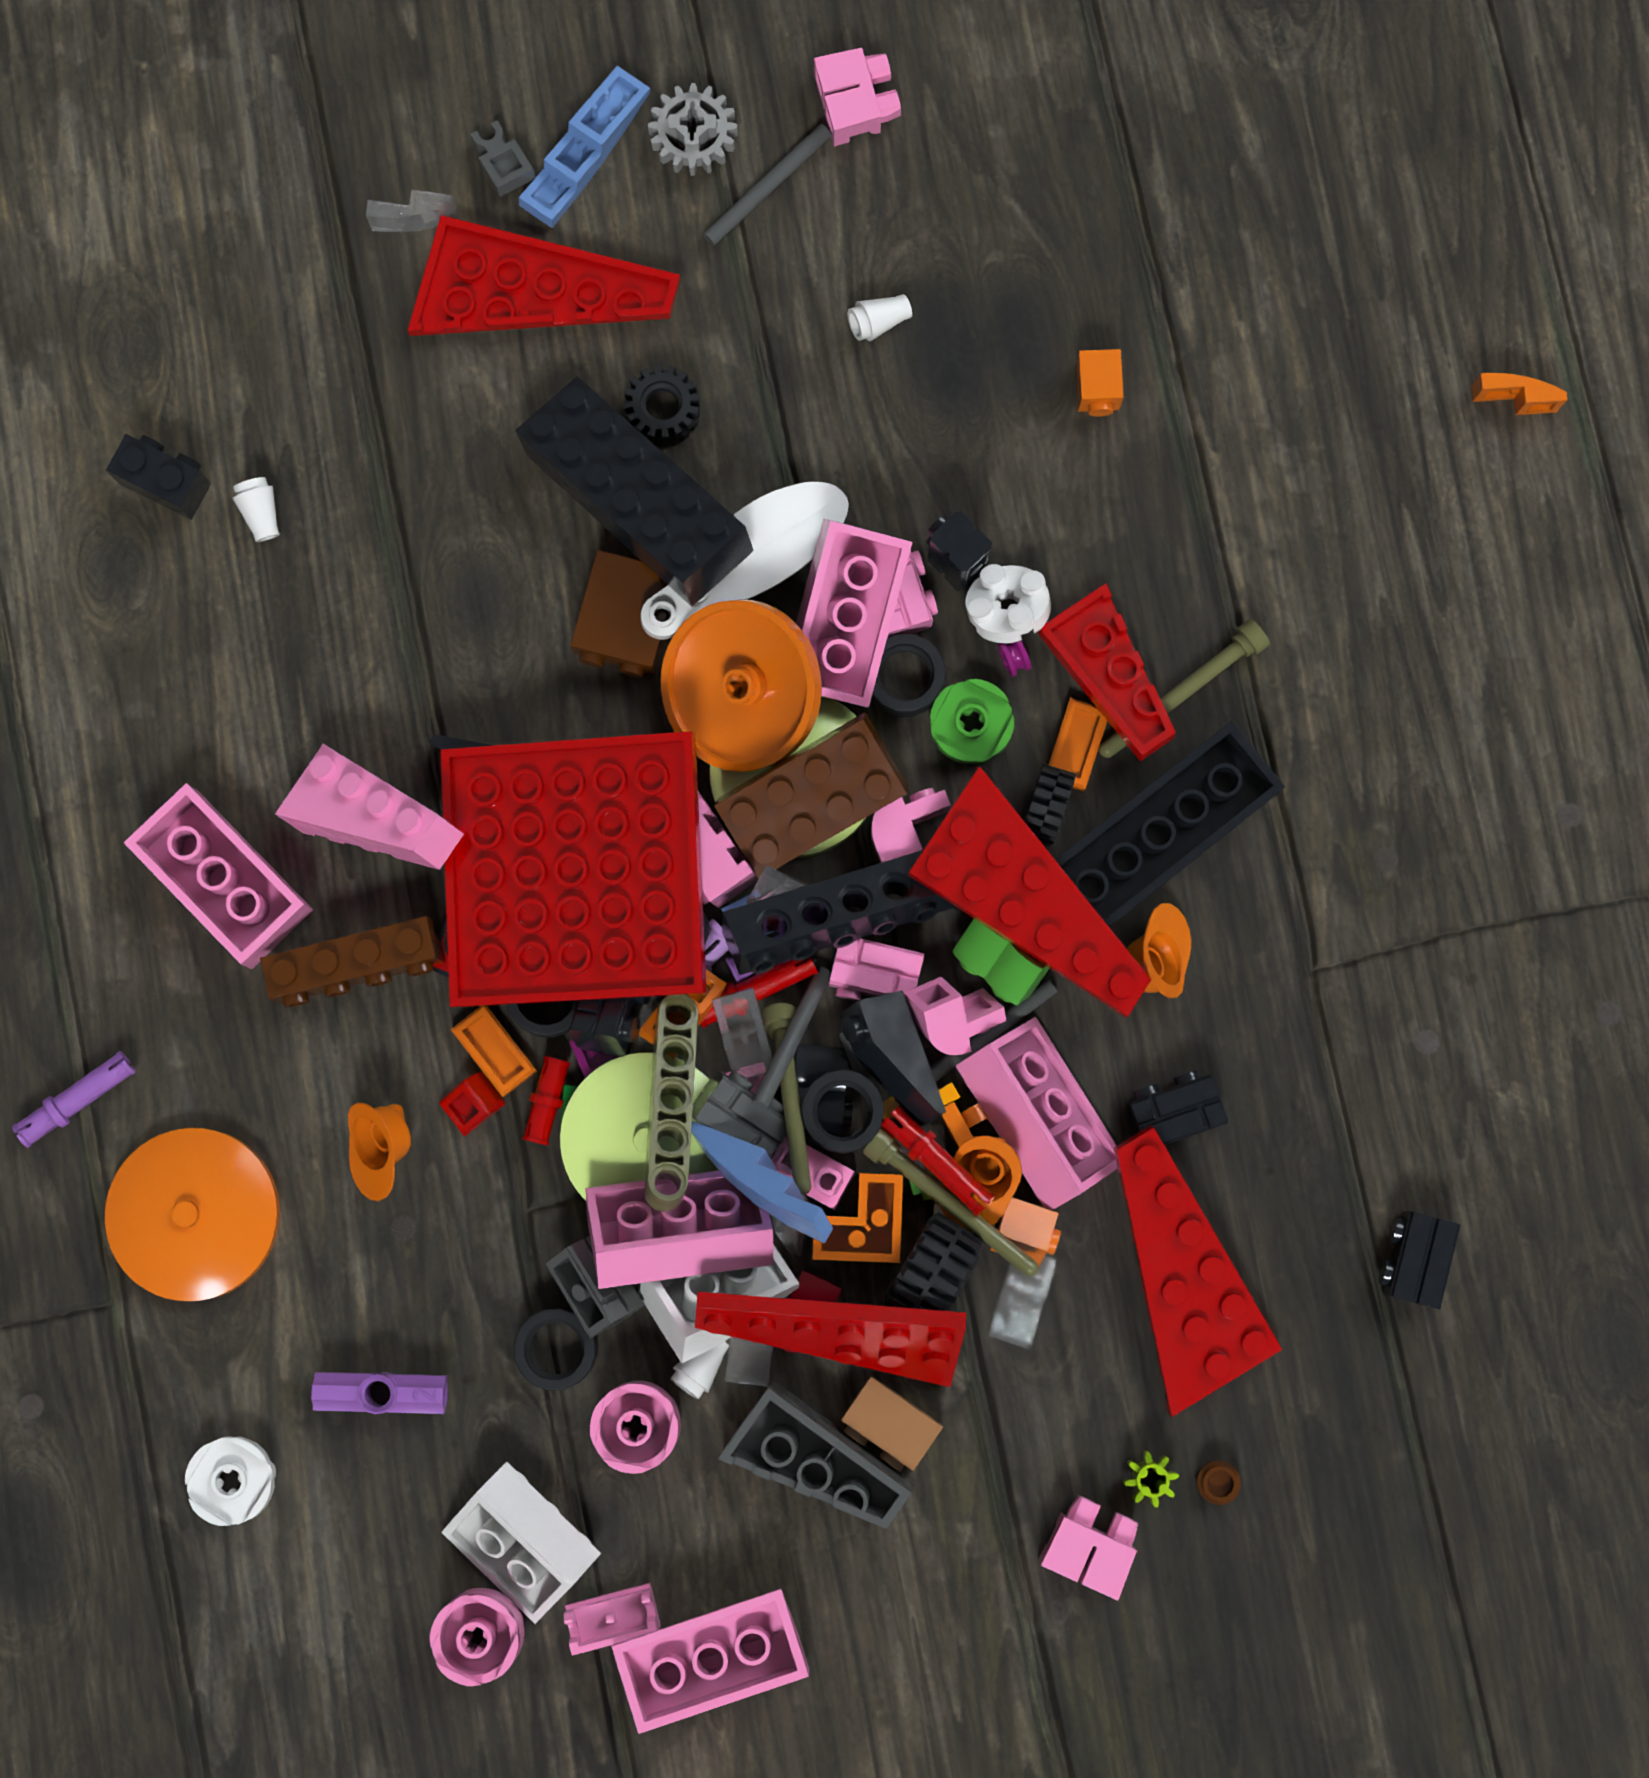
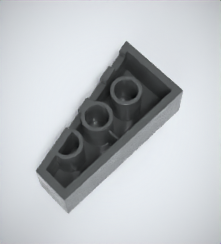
M775 1380L771 1382L718 1457V1460L730 1465L735 1464L752 1471L754 1475L766 1480L772 1479L795 1489V1492L830 1503L834 1508L887 1529L910 1497L915 1482L886 1463L870 1449L852 1439L843 1432L844 1430Z

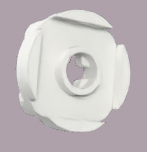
M991 564L983 568L980 572V577L970 586L965 601L968 618L976 627L977 633L981 637L996 643L1022 640L1021 635L1030 632L1032 629H1034L1035 634L1045 625L1051 612L1050 595L1044 576L1038 571L1015 565L1000 566L998 564ZM1007 599H1014L1018 602V604H1010L1008 609H1002L1001 602Z
M222 1437L201 1447L191 1458L185 1473V1485L187 1484V1492L190 1497L188 1500L195 1513L211 1524L218 1526L241 1524L256 1517L268 1505L275 1488L276 1468L274 1463L270 1461L266 1451L256 1442L244 1437ZM235 1470L239 1474L238 1480L241 1482L239 1490L232 1488L227 1493L222 1489L224 1481L219 1478L222 1472L230 1473Z

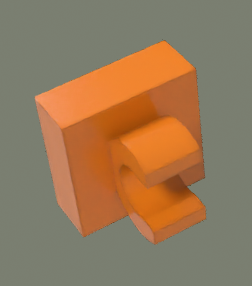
M952 1102L945 1106L946 1113L939 1116L956 1149H959L965 1141L973 1138L969 1130L970 1127L987 1119L979 1103L960 1113L955 1102Z

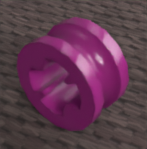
M1021 640L1007 644L997 643L1000 658L1010 677L1017 676L1019 669L1028 671L1032 668L1029 656Z

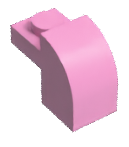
M933 788L924 789L909 797L911 803L905 805L903 798L900 797L874 813L871 841L879 863L923 850L913 825L949 812L951 804L945 790L935 793Z
M939 977L904 992L916 1029L937 1050L948 1055H962L971 1052L969 1037L984 1033L990 1028L1006 1021L1004 1007L984 988L962 997L946 980Z

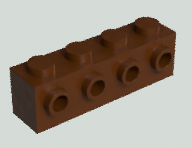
M425 916L260 957L269 1000L284 1004L285 1008L309 1003V997L325 993V997H335L350 993L351 986L366 983L367 987H375L392 982L391 976L407 972L409 977L431 973L434 971L433 965L445 963L438 924L433 919Z

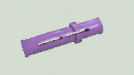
M118 1051L116 1055L54 1098L49 1095L42 1100L43 1105L12 1125L14 1133L19 1132L16 1136L20 1142L27 1148L31 1147L33 1143L56 1127L64 1128L70 1123V1117L129 1076L136 1073L135 1068L129 1065L131 1062L122 1051Z

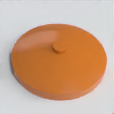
M743 599L722 601L708 605L692 614L683 622L667 647L661 669V695L665 713L674 732L692 731L695 733L696 756L714 767L729 771L746 772L777 764L788 758L804 743L818 716L822 684L817 657L808 638L800 627L777 608L759 601Z
M184 1128L169 1131L139 1146L117 1171L108 1191L105 1204L106 1235L110 1249L120 1267L136 1284L157 1296L177 1301H200L216 1298L237 1289L247 1282L268 1258L274 1246L280 1223L278 1191L275 1181L263 1160L255 1151L239 1139L219 1131L203 1128Z

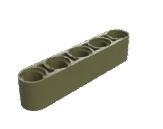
M669 995L665 997L660 1004L655 1022L644 1194L647 1203L655 1210L661 1212L671 1211L678 1207L686 1192L689 1179L698 1008L695 1001L688 995ZM675 1011L685 1016L687 1023L683 1025L672 1024L666 1018V1014ZM677 1053L683 1058L685 1064L679 1067L670 1066L663 1059V1055ZM666 1094L675 1095L681 1100L682 1106L678 1109L667 1108L662 1104L660 1097ZM663 1136L673 1137L679 1143L680 1149L674 1152L664 1151L660 1148L657 1140ZM659 1179H669L675 1183L677 1192L672 1195L661 1194L656 1189L655 1182Z

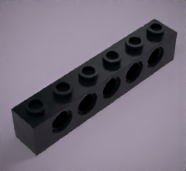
M921 850L724 911L722 934L739 975L750 972L759 974L772 969L776 964L791 959L795 961L804 960L822 949L832 946L842 948L852 944L860 937L873 933L874 935H883L891 932L898 925L911 921L916 923L925 922L934 917L936 913L952 908L954 910L960 909L908 875L923 852ZM896 894L902 897V899L893 900L886 895ZM850 906H855L862 909L863 911L850 912L846 908ZM817 919L820 920L822 924L811 925L807 923L806 920ZM775 931L783 936L771 938L766 936L765 933Z

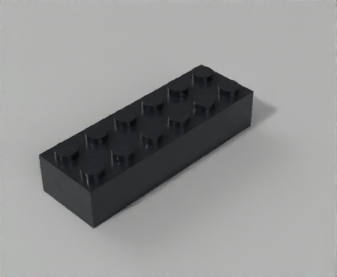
M578 376L515 430L526 455L691 607L754 551L744 524Z
M1230 721L1055 860L1110 928L1277 796L1285 788V785L1234 723Z

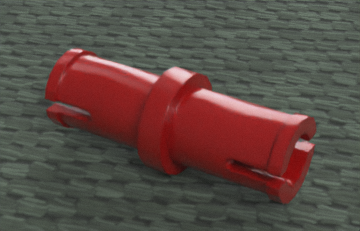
M544 1056L535 1093H530L529 1101L532 1102L522 1139L549 1146V1138L557 1108L562 1109L564 1101L560 1100L568 1067H570L571 1063Z

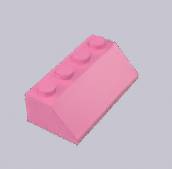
M823 518L796 624L808 638L817 657L821 674V696L869 708L912 546L911 541Z
M1036 1017L996 1039L956 1065L965 1084L973 1093L999 1137L1004 1138L1006 1143L1016 1151L1021 1160L1022 1174L1045 1209L1054 1210L1118 1169L1114 1153V1147L1117 1146Z
M782 1589L611 1646L638 1734L809 1677L808 1662Z

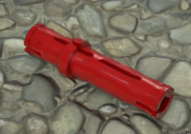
M812 956L800 961L791 959L778 963L772 969L755 974L737 984L733 981L727 983L726 989L723 990L703 1019L701 1026L706 1028L708 1025L735 1012L741 1015L747 1012V1006L814 974H818L819 971L816 965H814Z
M898 1106L891 1114L903 1125V1128L889 1117L883 1121L881 1127L886 1129L909 1150L907 1156L913 1161L918 1159L973 1212L975 1217L978 1216L985 1208L973 1197V1194L977 1195L987 1205L992 1202L995 1195L990 1193L935 1141L937 1136L931 1130L928 1132L923 1130L904 1111V1108Z

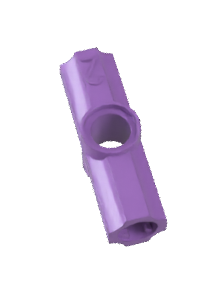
M315 1372L311 1396L313 1411H349L372 1414L385 1412L445 1414L448 1402L447 1375L392 1374L388 1372ZM376 1381L384 1382L390 1389V1399L385 1405L377 1404L371 1397V1387Z

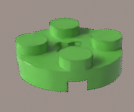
M969 679L965 682H958L955 685L952 684L946 687L936 698L931 709V738L939 750L953 761L977 765L987 763L1006 748L1013 733L1014 717L1006 695L994 684L981 679ZM975 711L980 714L979 722L984 726L981 730L973 729L971 732H967L964 730L965 724L960 720V717L963 714L970 716Z

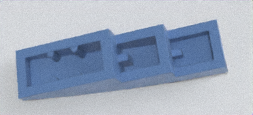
M616 66L568 122V132L544 159V169L520 195L519 206L553 228L606 160L648 97L650 88L619 66Z
M692 1121L691 1133L695 1140L730 1183L754 1204L787 1226L825 1244L833 1227L822 1208L804 1201L805 1198L800 1193L794 1179L776 1172L777 1169L764 1148Z

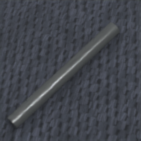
M823 124L817 126L704 232L703 236L707 242L715 246L832 136L828 128Z
M817 967L819 973L812 976L751 1102L752 1106L759 1111L765 1112L768 1110L826 989L831 972L824 967Z
M1046 979L1036 987L1029 998L1019 1005L1012 1004L1005 1010V1022L990 1028L984 1033L969 1037L971 1052L962 1055L945 1054L931 1064L930 1068L935 1082L955 1069L957 1064L982 1049L1055 995L1058 991L1052 982Z

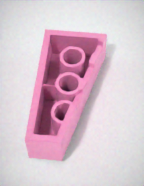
M322 744L275 813V815L304 834L319 835L341 844L349 843L360 846L367 851L390 854L397 859L438 870L441 869L464 835L437 813L325 744Z
M698 791L703 903L705 905L711 902L717 908H720L760 879L757 878L746 858Z

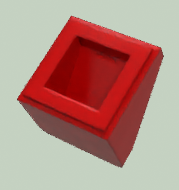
M478 1072L464 1079L439 1102V1105L465 1137L498 1112L505 1105V1102L484 1074Z

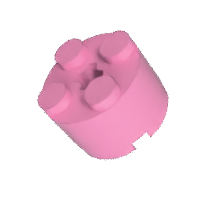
M629 1381L613 1388L596 1405L590 1421V1437L600 1457L613 1469L630 1474L643 1473L664 1462L676 1446L681 1431V1418L675 1400L663 1388L647 1381ZM635 1415L640 1416L641 1424L647 1426V1431H642L637 1438L631 1436V1428L625 1427V1421H631Z
M471 1588L458 1594L439 1612L430 1631V1646L439 1670L453 1682L465 1686H477L499 1678L510 1668L521 1651L525 1635L524 1618L515 1603L508 1596L497 1590ZM476 1627L484 1631L483 1637L486 1639L479 1645L472 1643L474 1635L469 1632H473Z

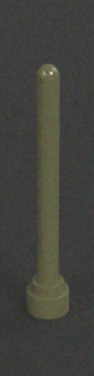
M1247 620L1236 629L1237 634L1232 637L1233 642L1162 696L1160 699L1167 714L1243 655L1245 657H1249L1251 654L1257 656L1270 646V641L1261 627L1254 620ZM1116 732L1100 745L1099 752L1103 757L1110 758L1124 748L1126 743Z
M773 1004L766 1007L762 1012L764 1030L774 1040L776 1051L796 1011V1008L791 1004ZM793 1055L780 1082L792 1177L800 1193L805 1195L809 1193L812 1185Z
M881 1128L874 1139L867 1144L863 1154L875 1164L881 1162L885 1166L888 1164L893 1166L1024 1275L1034 1276L1038 1272V1264L1034 1259L980 1215L975 1217L973 1212L957 1196L901 1151L902 1146L896 1142L897 1139L886 1129Z

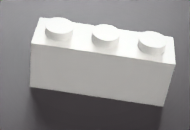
M508 1462L474 1494L441 1532L494 1585L508 1596L534 1624L574 1585L601 1554L584 1534L580 1533L560 1514L555 1505L548 1502L528 1483L526 1477L516 1471Z

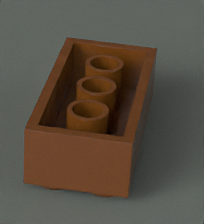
M866 712L790 755L788 758L723 794L717 799L714 807L757 878L760 879L906 795L909 785Z

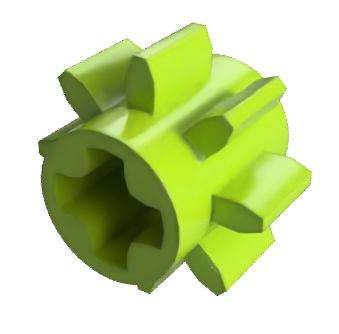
M1146 1450L1143 1452L1144 1461L1136 1464L1128 1460L1127 1464L1133 1469L1132 1477L1123 1480V1484L1135 1486L1138 1489L1133 1495L1135 1502L1138 1503L1144 1496L1150 1497L1151 1504L1154 1507H1158V1497L1163 1494L1169 1497L1175 1496L1173 1491L1169 1489L1170 1480L1179 1478V1474L1173 1471L1167 1472L1164 1469L1169 1461L1167 1456L1163 1455L1156 1463L1152 1461L1151 1454ZM1152 1468L1155 1473L1161 1475V1479L1154 1482V1489L1151 1490L1146 1484L1140 1482L1141 1478L1147 1477V1469Z

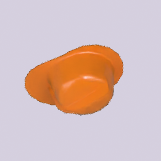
M1170 903L1159 904L1152 910L1145 934L1133 941L1127 950L1151 979V982L1144 991L1145 993L1160 992L1167 998H1177L1183 991L1192 942L1190 929L1184 915L1177 907Z
M358 1102L351 1106L348 1113L350 1171L360 1192L370 1200L380 1201L388 1197L393 1188L395 1164L408 1153L411 1147V1135L405 1122L404 1111L401 1105L391 1104L372 1108L366 1103Z
M989 1135L975 1136L962 1144L957 1150L954 1159L990 1193L995 1195L992 1202L987 1205L977 1195L973 1194V1197L985 1208L979 1215L993 1226L1005 1213L1020 1183L1022 1165L1016 1151L1006 1143L1004 1138H996ZM940 1206L945 1217L949 1218L950 1220L969 1230L960 1221H958L955 1217H953L949 1212H947L943 1207Z

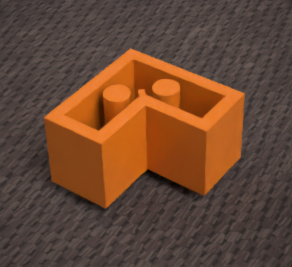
M859 1173L857 1217L826 1216L833 1230L825 1244L813 1238L812 1260L900 1263L903 1175Z

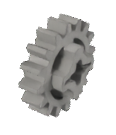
M691 83L687 93H683L679 86H675L674 98L671 99L665 94L660 96L663 109L659 107H652L651 109L652 119L655 120L648 123L649 135L654 136L650 139L653 151L661 150L659 157L662 164L672 159L674 172L676 173L682 169L683 165L689 167L691 176H695L698 166H703L707 173H711L712 161L715 160L722 165L726 163L723 150L734 152L735 143L732 137L738 136L737 124L733 123L735 120L734 108L725 109L727 102L724 95L713 99L711 86H708L703 93L697 91L696 83ZM702 108L710 111L712 114H707ZM695 118L697 128L694 133V140L691 141L689 132L692 120ZM673 144H678L684 151L676 148Z

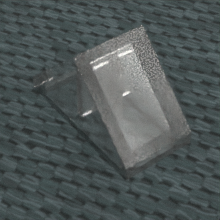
M753 987L711 999L731 1071L735 1070L747 1079L765 1074L773 1057Z

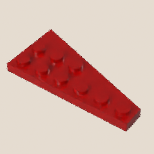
M441 215L408 327V333L410 336L670 319L681 278L680 274Z
M979 766L908 875L1123 1017H1128L1151 982L1150 977Z
M1150 1125L1115 1146L1114 1153L1123 1197L1127 1204L1131 1236L1139 1262L1138 1269L1150 1328L1154 1335L1159 1372L1163 1379L1166 1394L1167 1411L1173 1417L1280 1352L1282 1348L1158 1133Z
M698 1292L695 1328L713 1334H722L830 1359L843 1364L856 1365L950 1387L966 1330V1312Z

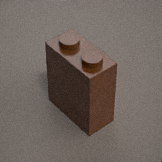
M597 550L571 642L574 655L579 656L578 661L599 668L603 667L604 662L620 666L619 672L636 678H643L644 673L656 674L665 639L660 640L649 636L642 628L640 617L644 603L668 585L642 561ZM658 609L655 611L654 616L658 621L665 622L669 620L670 613L665 609Z

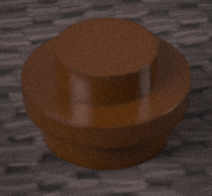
M1214 1460L1206 1463L1200 1469L1196 1484L1198 1492L1207 1502L1214 1505H1225L1237 1497L1241 1487L1239 1473L1231 1464L1221 1460Z

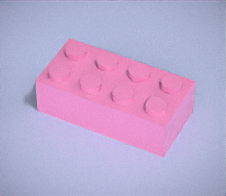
M187 783L124 842L241 965L253 969L260 962V957L267 956L313 911L307 902L198 790Z
M720 1171L689 1174L688 1185L682 1202L677 1208L666 1212L655 1210L647 1203L644 1194L645 1180L585 1188L588 1226L598 1289L774 1265L773 1227L770 1214L748 1199ZM659 1179L655 1182V1187L661 1194L672 1195L677 1192L675 1183L669 1179Z

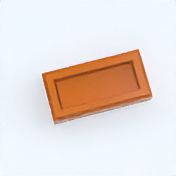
M1070 698L1049 765L1075 773L1073 789L1084 792L1107 720L1095 705Z
M480 1006L450 1029L502 1097L508 1095L537 1072V1069L488 1006Z

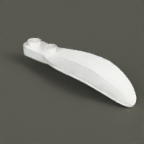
M804 482L775 490L749 503L733 516L746 526L754 551L693 607L669 586L663 588L644 603L640 617L642 628L649 636L655 639H669L674 636L685 620L708 605L729 600H748L780 584L813 559L823 518L844 523L849 506L846 495L837 486L829 483ZM658 609L667 610L670 613L669 620L665 622L658 621L654 616L655 611Z

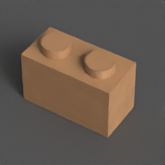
M871 1374L841 1416V1421L847 1424L843 1431L863 1446L870 1440L883 1450L879 1457L900 1472L904 1466L912 1471L915 1470L943 1428L941 1423Z

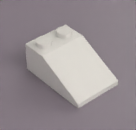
M773 1244L774 1265L640 1283L639 1296L680 1362L684 1363L721 1345L730 1338V1336L713 1334L695 1328L698 1292L785 1298L799 1287V1282Z

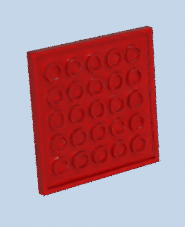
M694 732L441 749L443 819L464 834L445 861L450 1007L707 993L696 737Z

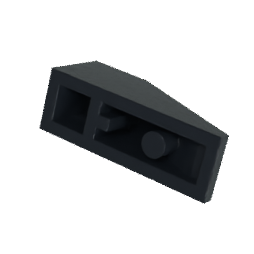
M902 990L858 1000L840 1014L843 1034L846 1040L850 1042L854 1055L919 1126L927 1125L946 1113Z

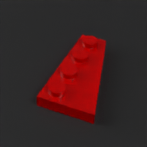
M1105 583L1045 623L1038 631V635L1141 762L1173 740L1176 731L1155 686L1151 685L1145 673L1144 663L1138 650L1135 651L1130 641L1126 624L1121 614L1117 613L1111 600V592Z

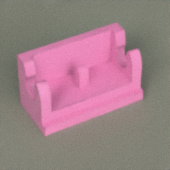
M651 1583L565 1605L564 1623L568 1625L570 1632L569 1647L571 1655L614 1645L659 1630L661 1627Z

